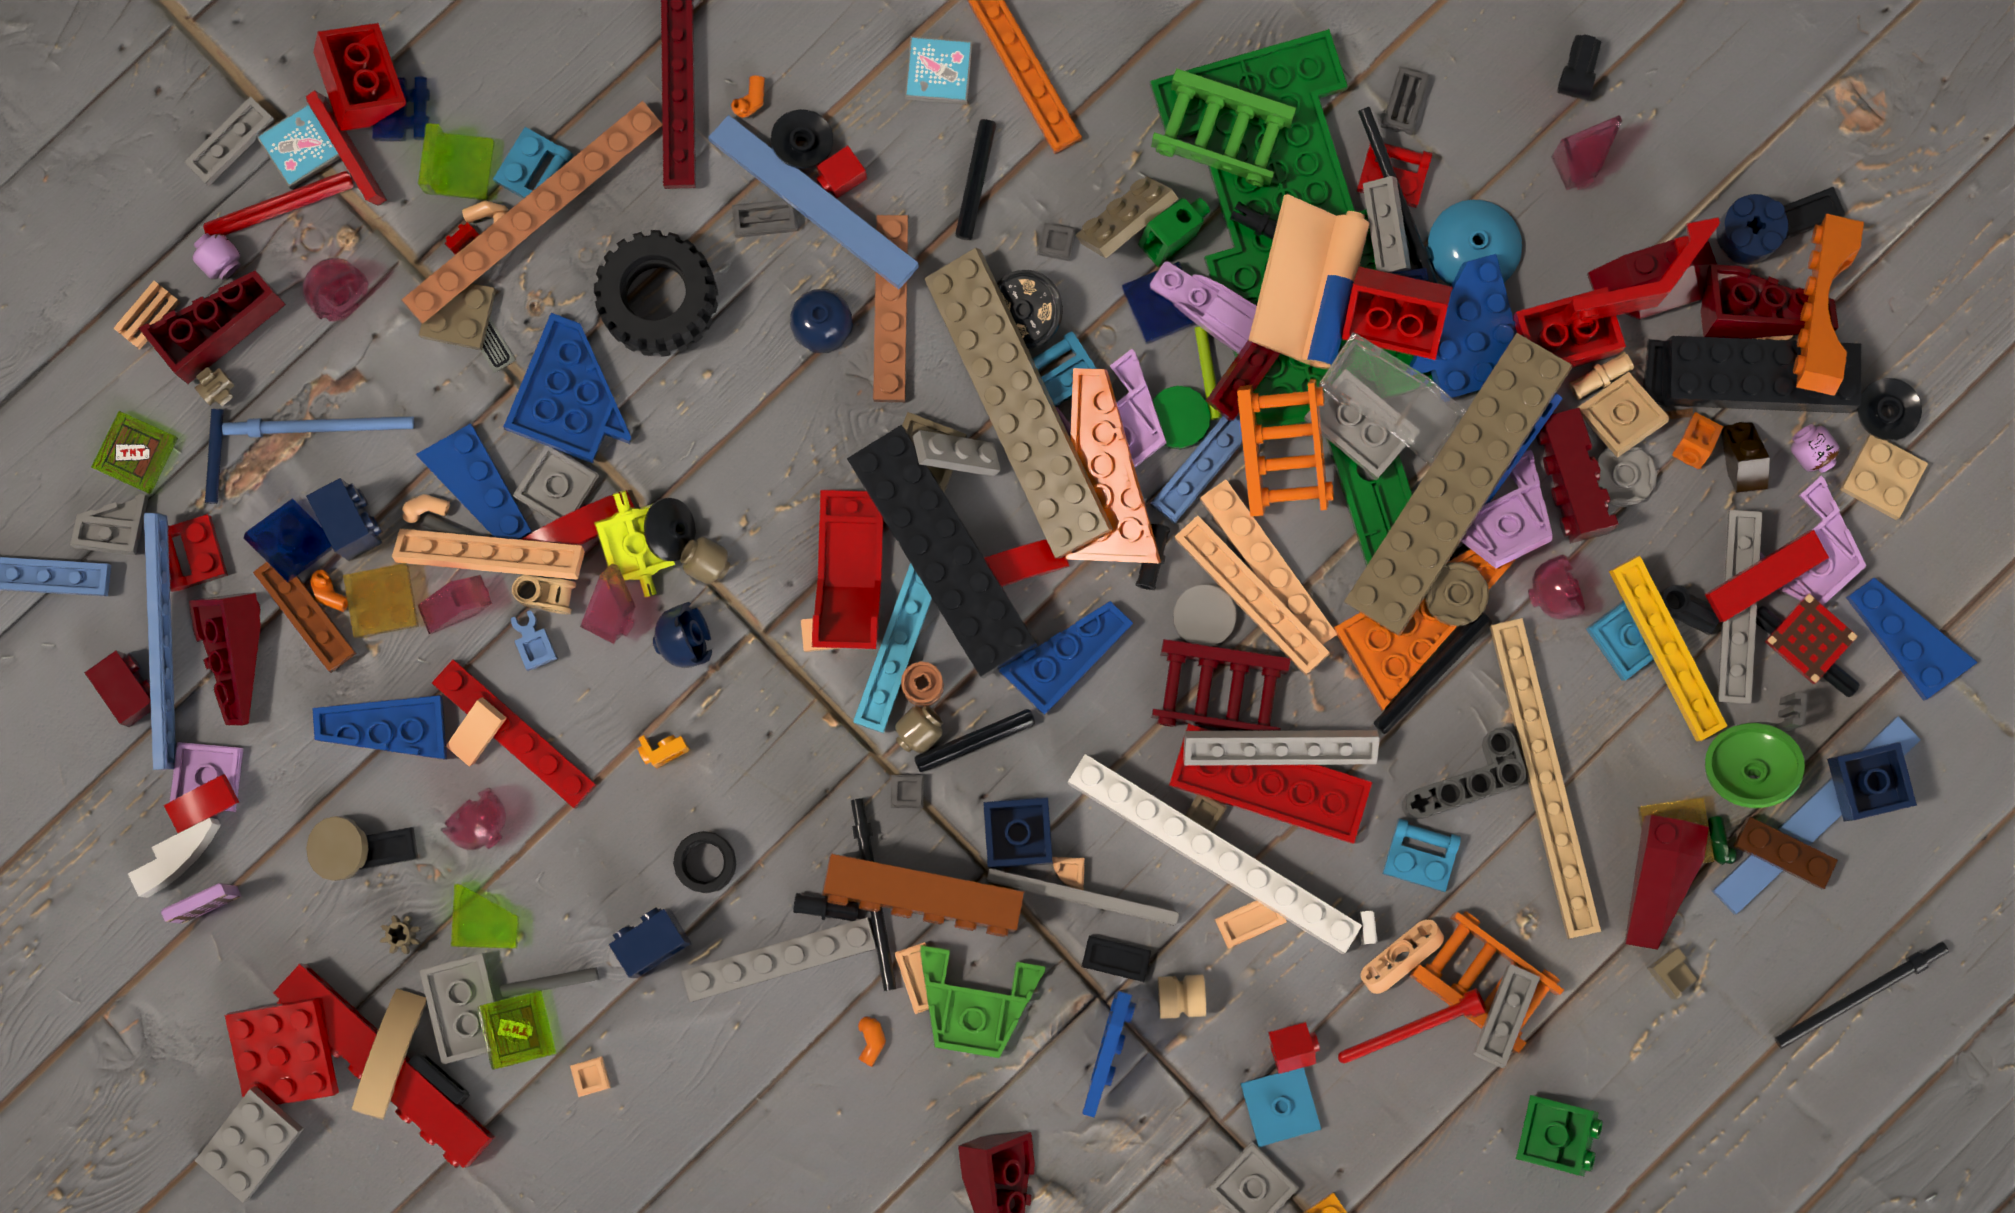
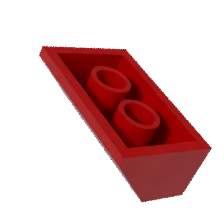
M379 23L318 31L313 53L340 131L371 127L405 106L406 100Z
M1358 267L1353 282L1342 339L1436 360L1453 287Z

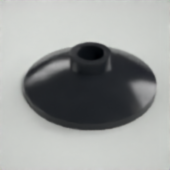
M793 110L782 115L774 124L771 132V145L776 156L785 164L800 169L812 168L825 161L831 153L833 132L829 123L821 115L810 110ZM803 140L807 143V146H797L796 142Z
M1883 378L1874 381L1861 393V407L1857 409L1862 426L1869 434L1881 440L1896 441L1905 438L1916 429L1921 419L1922 405L1918 394L1909 384L1895 378ZM1882 407H1888L1891 410L1890 417L1882 414Z
M663 498L656 501L646 514L644 521L645 540L649 549L657 558L669 562L680 560L687 543L690 540H695L694 518L689 508L680 500Z

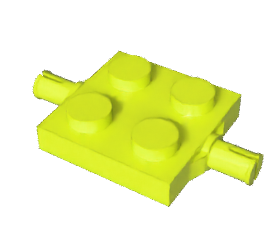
M626 490L619 491L620 494L618 492L613 494L618 512L612 517L594 522L612 582L617 584L629 579L640 580L644 597H649L650 593L652 595L657 594L652 575L661 569L675 565L674 561H663L657 558L646 543L644 521L649 508L653 504L641 508H631Z

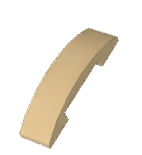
M396 988L370 1051L354 1099L352 1111L384 1120L408 1047L427 1003L426 997Z

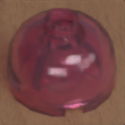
M328 258L318 262L308 271L303 281V297L307 305L321 320L322 318H327L329 322L338 321L353 313L360 306L355 302L360 298L361 294L365 297L368 292L366 276L358 267L341 258Z
M1561 554L1543 562L1535 570L1532 577L1533 588L1528 590L1534 608L1540 606L1544 614L1558 620L1571 619L1585 614L1583 611L1585 610L1584 599L1578 580L1573 578L1571 572H1567L1573 568L1566 555Z
M491 788L478 792L477 794L481 797L478 801L472 802L470 799L467 800L446 820L444 824L447 827L441 828L442 833L457 847L465 850H478L486 846L487 849H490L502 839L503 836L500 834V831L505 826L506 811L503 803Z

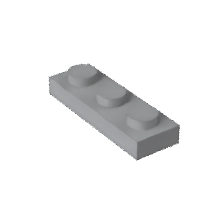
M250 96L184 163L210 186L257 139L256 136L264 132L275 120Z
M1389 176L1363 183L1376 270L1391 274L1411 270L1397 178Z
M922 430L912 436L920 465L987 476H995L1001 471L994 443Z
M1507 965L1472 1055L1501 1068L1506 1066L1540 979L1539 976L1515 965Z

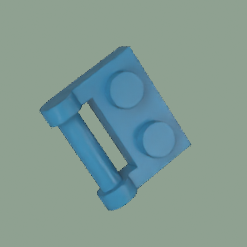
M524 127L493 180L498 185L524 199L533 191L528 189V186L548 153L554 157L535 189L563 167L565 162H569L573 157V153Z
M1072 331L1064 335L1062 341L1033 358L1039 370L1069 350L1075 354L1073 358L1041 377L1055 407L1072 397L1073 368L1097 369Z
M1398 818L1382 874L1446 892L1461 836L1455 834L1450 836L1410 825L1408 820ZM1404 836L1446 848L1444 858L1403 846Z

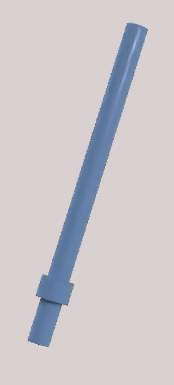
M414 417L263 421L262 418L248 419L247 422L223 423L222 432L223 435H248L249 438L263 437V434L414 429Z

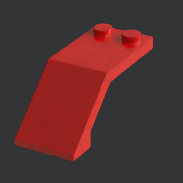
M1719 217L1686 224L1688 236L1674 239L1677 257L1658 282L1574 298L1561 313L1564 326L1574 324V328H1582L1593 324L1595 319L1658 307L1719 226Z
M820 490L818 580L812 620V647L877 649L882 589L884 519L867 491Z

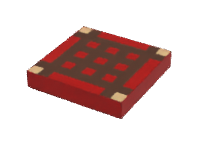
M1808 593L1764 642L1808 681L1816 684L1858 636Z

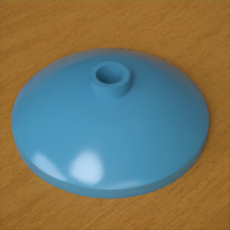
M1465 200L1451 205L1437 217L1430 230L1427 247L1432 257L1430 262L1433 269L1450 286L1462 263L1493 254L1497 255L1505 283L1512 276L1520 262L1522 238L1516 222L1504 209L1484 200ZM1473 237H1481L1483 244L1476 245L1473 242Z

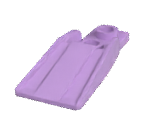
M1168 261L1162 264L1151 281L1150 288L1173 302L1177 309L1198 326L1239 354L1249 339L1257 306L1224 285L1198 274L1191 276Z

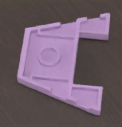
M1131 349L1111 364L1110 367L1129 391L1127 395L1116 403L1134 467H1136L1167 442L1137 354ZM1056 407V410L1070 437L1071 424L1060 411V409Z
M1531 449L1523 454L1510 473L1519 489L1484 505L1461 540L1462 543L1494 568H1498L1552 541V530Z
M1819 476L1799 497L1821 519V522L1812 530L1815 531L1829 558L1778 590L1799 601L1809 593L1824 605L1864 569L1866 564L1849 529L1845 525L1825 479ZM1760 552V560H1761V559L1765 558V556Z

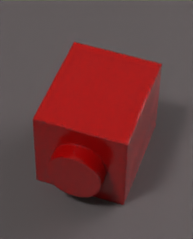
M848 145L817 165L820 175L816 178L817 182L828 193L831 192L836 199L867 179L866 170Z
M1306 1022L1268 1032L1269 1044L1278 1074L1316 1064L1315 1052L1320 1051V1046L1316 1033H1309Z

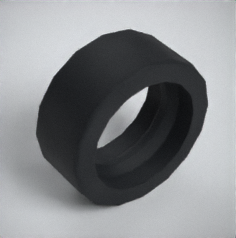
M706 831L693 833L682 840L675 851L673 861L675 874L681 883L692 891L701 893L719 891L726 886L735 874L737 863L734 849L729 842L716 833ZM703 843L716 846L723 854L724 859L723 870L719 876L706 882L693 878L686 866L687 855L690 850L696 845Z

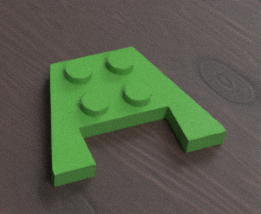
M920 945L934 1047L1000 1058L1021 1014L1045 972V966L1016 962L1010 995L946 985L945 977L950 950Z

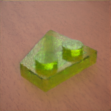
M454 884L451 946L518 949L519 916L461 884Z

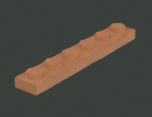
M877 215L876 230L908 254V215ZM877 272L875 277L873 401L905 402L907 281L898 290Z

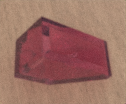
M612 563L600 575L580 625L581 628L612 644L622 635L628 636L635 623V619L631 617L636 605L617 565Z
M481 575L449 582L417 606L428 633L432 634L476 616L492 605Z

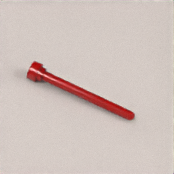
M1475 988L1464 993V997L1460 998L1457 1004L1341 1051L1338 1054V1060L1344 1064L1462 1015H1466V1017L1472 1015L1475 1018L1485 1014L1487 1009L1478 989Z

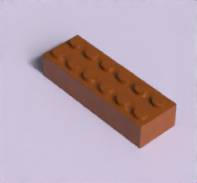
M831 854L828 860L822 895L828 896V903L846 906L848 901L860 903L859 909L878 912L880 907L892 909L891 915L910 919L912 913L924 915V922L942 925L945 919L955 921V928L973 931L976 930V926L986 927V934L1005 937L1008 936V932L1017 931L1024 892Z

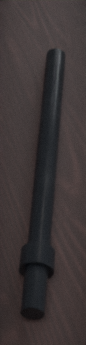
M1370 106L1359 110V116L1383 178L1389 176L1397 178ZM1397 178L1405 234L1412 250L1410 253L1414 265H1418L1423 281L1438 283L1429 261L1432 257L1428 247H1424Z
M863 798L851 800L855 823L852 826L854 839L858 840L861 860L874 862L870 836H873L871 823H867ZM880 907V911H870L883 989L888 991L897 988L883 908Z
M1941 941L1922 953L1917 951L1906 958L1907 962L1775 1037L1777 1045L1783 1049L1907 976L1923 972L1929 968L1928 964L1949 953L1947 946Z

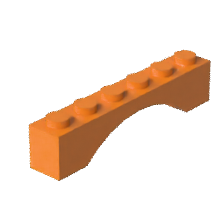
M1826 214L1822 224L1816 225L1813 230L1811 243L1816 244L1815 250H1812L1808 261V269H1812V275L1808 277L1804 289V295H1809L1808 302H1805L1800 318L1801 321H1805V326L1801 328L1797 340V347L1801 348V355H1797L1793 368V374H1798L1797 388L1834 396L1844 379L1847 352L1838 340L1831 324L1828 310L1829 290L1832 281L1842 271L1852 265L1861 248L1864 226L1862 221Z

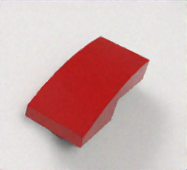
M223 774L164 805V808L177 833H180L238 804L239 800L226 775Z

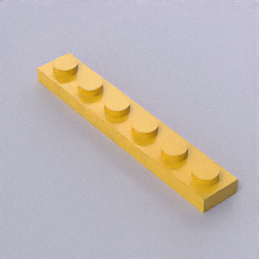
M1635 556L1609 570L1695 740L1702 741L1727 727L1641 556Z

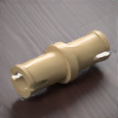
M1622 352L1602 365L1596 364L1592 366V371L1568 384L1575 398L1580 400L1600 387L1606 388L1611 384L1612 380L1628 371H1632L1634 365L1629 356Z

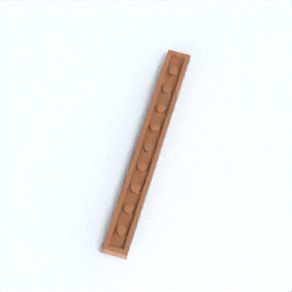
M641 101L407 294L401 301L421 324L426 322L659 129L662 123L645 102Z

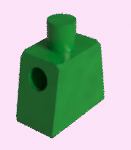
M1181 198L1147 223L1138 243L1139 247L1157 267H1160L1197 235L1204 222L1203 218L1210 213L1208 204L1202 198H1197L1191 204L1185 198Z

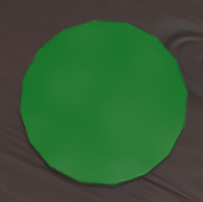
M1173 386L1164 389L1154 397L1153 404L1167 442L1164 446L1181 450L1189 448L1203 439L1209 429L1211 414L1208 403L1199 392L1190 387Z

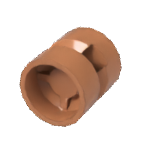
M916 662L907 667L902 675L901 686L903 693L913 705L920 707L925 705L932 706L940 700L944 690V683L941 673L936 666L929 662Z

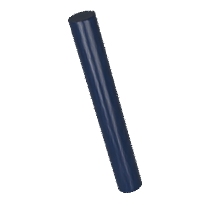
M211 409L205 503L218 504L224 410Z

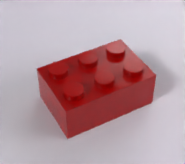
M1608 287L1517 311L1513 315L1518 334L1570 363L1572 368L1619 355L1626 347L1616 315L1595 319L1593 324L1582 328H1574V324L1566 326L1563 324L1561 313L1572 299L1609 292Z

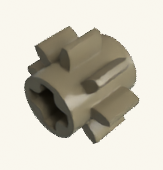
M207 367L196 375L200 383L194 388L208 405L211 406L214 402H217L223 406L233 398L230 390L235 385L220 367L214 372Z
M393 915L391 919L392 924L389 926L381 925V928L386 932L385 937L380 940V943H389L391 945L389 953L394 954L401 947L404 954H410L408 946L421 943L415 939L416 932H419L421 927L410 925L412 921L411 916H406L403 923H401L399 917ZM396 929H403V933L407 935L405 940H398V936L395 935Z

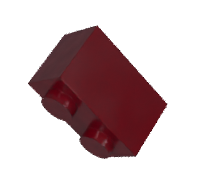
M115 650L84 673L119 724L130 727L151 712L150 681L148 679L144 681L140 676L138 670L141 667L130 653L126 655Z

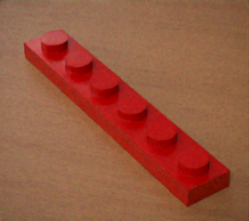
M452 659L432 682L436 688L466 714L469 713L476 701L482 697L502 713L506 719L493 738L574 809L595 788L596 784L455 660Z

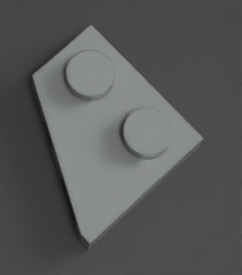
M139 494L135 496L136 499L121 504L114 502L103 506L99 510H89L77 514L70 545L74 549L136 556L148 497L145 494Z

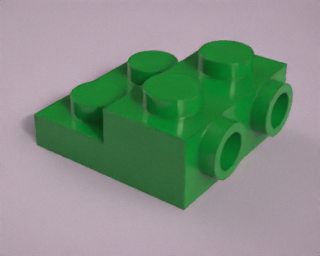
M1530 1095L1516 1159L1584 1177L1586 1171H1592L1595 1162V1152L1590 1150L1593 1138L1599 1139L1602 1131L1603 1121L1598 1119L1599 1112Z

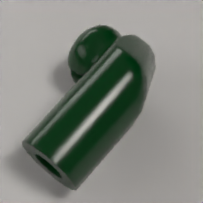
M1720 816L1711 817L1707 820L1713 858L1721 865L1725 863L1732 864L1736 860L1737 853L1733 847L1728 846L1724 819Z

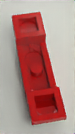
M626 490V494H627V497H628V501H629L630 507H631V508H635V506H634V504H633V502H632V500H631V498H630V496H629V494H628V492H627V490ZM612 494L570 512L521 540L582 545L598 537L594 522L612 517L618 512L614 496Z
M1047 539L985 557L1002 587L1069 567L1066 556L1055 558Z

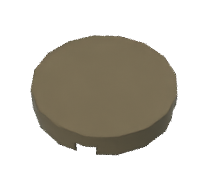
M1463 562L1447 563L1425 596V604L1430 614L1439 622L1449 626H1464L1475 621L1485 611L1489 600V588L1486 580L1475 567Z
M342 816L325 818L316 824L309 834L306 846L308 861L313 871L322 878L332 881L350 879L365 864L368 854L367 836L363 830H360L359 826L356 825L358 823L353 819Z

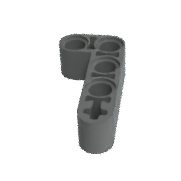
M1496 728L1486 734L1482 741V749L1488 766L1413 790L1402 801V810L1405 815L1414 820L1423 819L1513 789L1522 784L1526 777V768L1513 734L1504 728ZM1493 736H1501L1506 741V748L1503 752L1495 751L1491 746ZM1504 766H1511L1515 769L1517 778L1513 783L1505 781L1502 777ZM1474 776H1481L1485 779L1487 787L1483 793L1476 792L1472 788L1471 781ZM1443 786H1451L1456 791V799L1453 803L1445 802L1442 799L1441 789ZM1414 796L1418 800H1424L1431 796L1433 798V803L1421 808L1422 813H1420L1418 808L1412 809L1411 803L1415 801Z

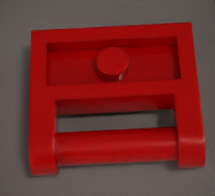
M1384 143L1390 158L1419 165L1417 173L1393 167L1408 206L1417 208L1433 153L1427 151L1419 153ZM1371 144L1368 148L1356 192L1363 194V183L1383 178L1378 162H1375L1376 157Z
M209 514L168 526L170 591H180L228 576L213 521ZM181 535L191 575L183 576L173 537Z

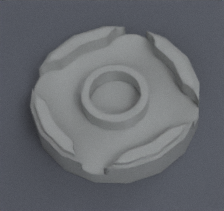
M1636 445L1618 458L1609 448L1597 458L1601 470L1598 484L1603 489L1607 488L1610 497L1609 503L1613 506L1629 507L1637 505L1649 496L1656 485L1657 471L1654 461Z
M1210 584L1196 585L1185 590L1177 599L1173 610V625L1179 637L1186 643L1215 647L1223 643L1230 636L1236 623V608L1231 597L1221 588Z

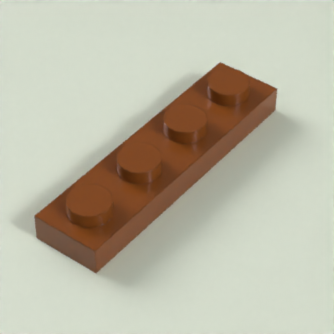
M277 553L253 572L330 673L357 654L280 553Z

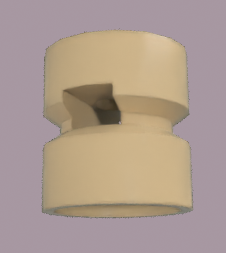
M1185 975L1182 981H1179L1176 976L1158 977L1160 1019L1178 1018L1181 1012H1184L1187 1017L1206 1016L1204 975Z

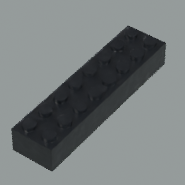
M902 425L847 458L981 678H986L1038 646L930 468L919 464L914 442Z

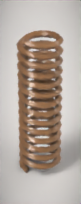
M1693 408L1671 410L1665 413L1669 416V420L1692 417Z

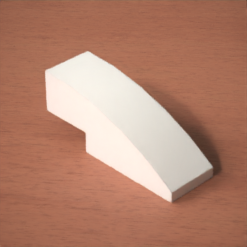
M208 818L153 846L152 850L157 859L128 873L138 896L148 898L180 877L211 843L221 826L219 820Z

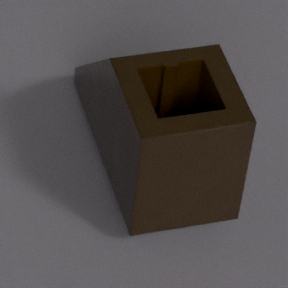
M1737 422L1732 425H1724L1721 435L1727 473L1736 493L1768 489L1770 457L1753 422Z

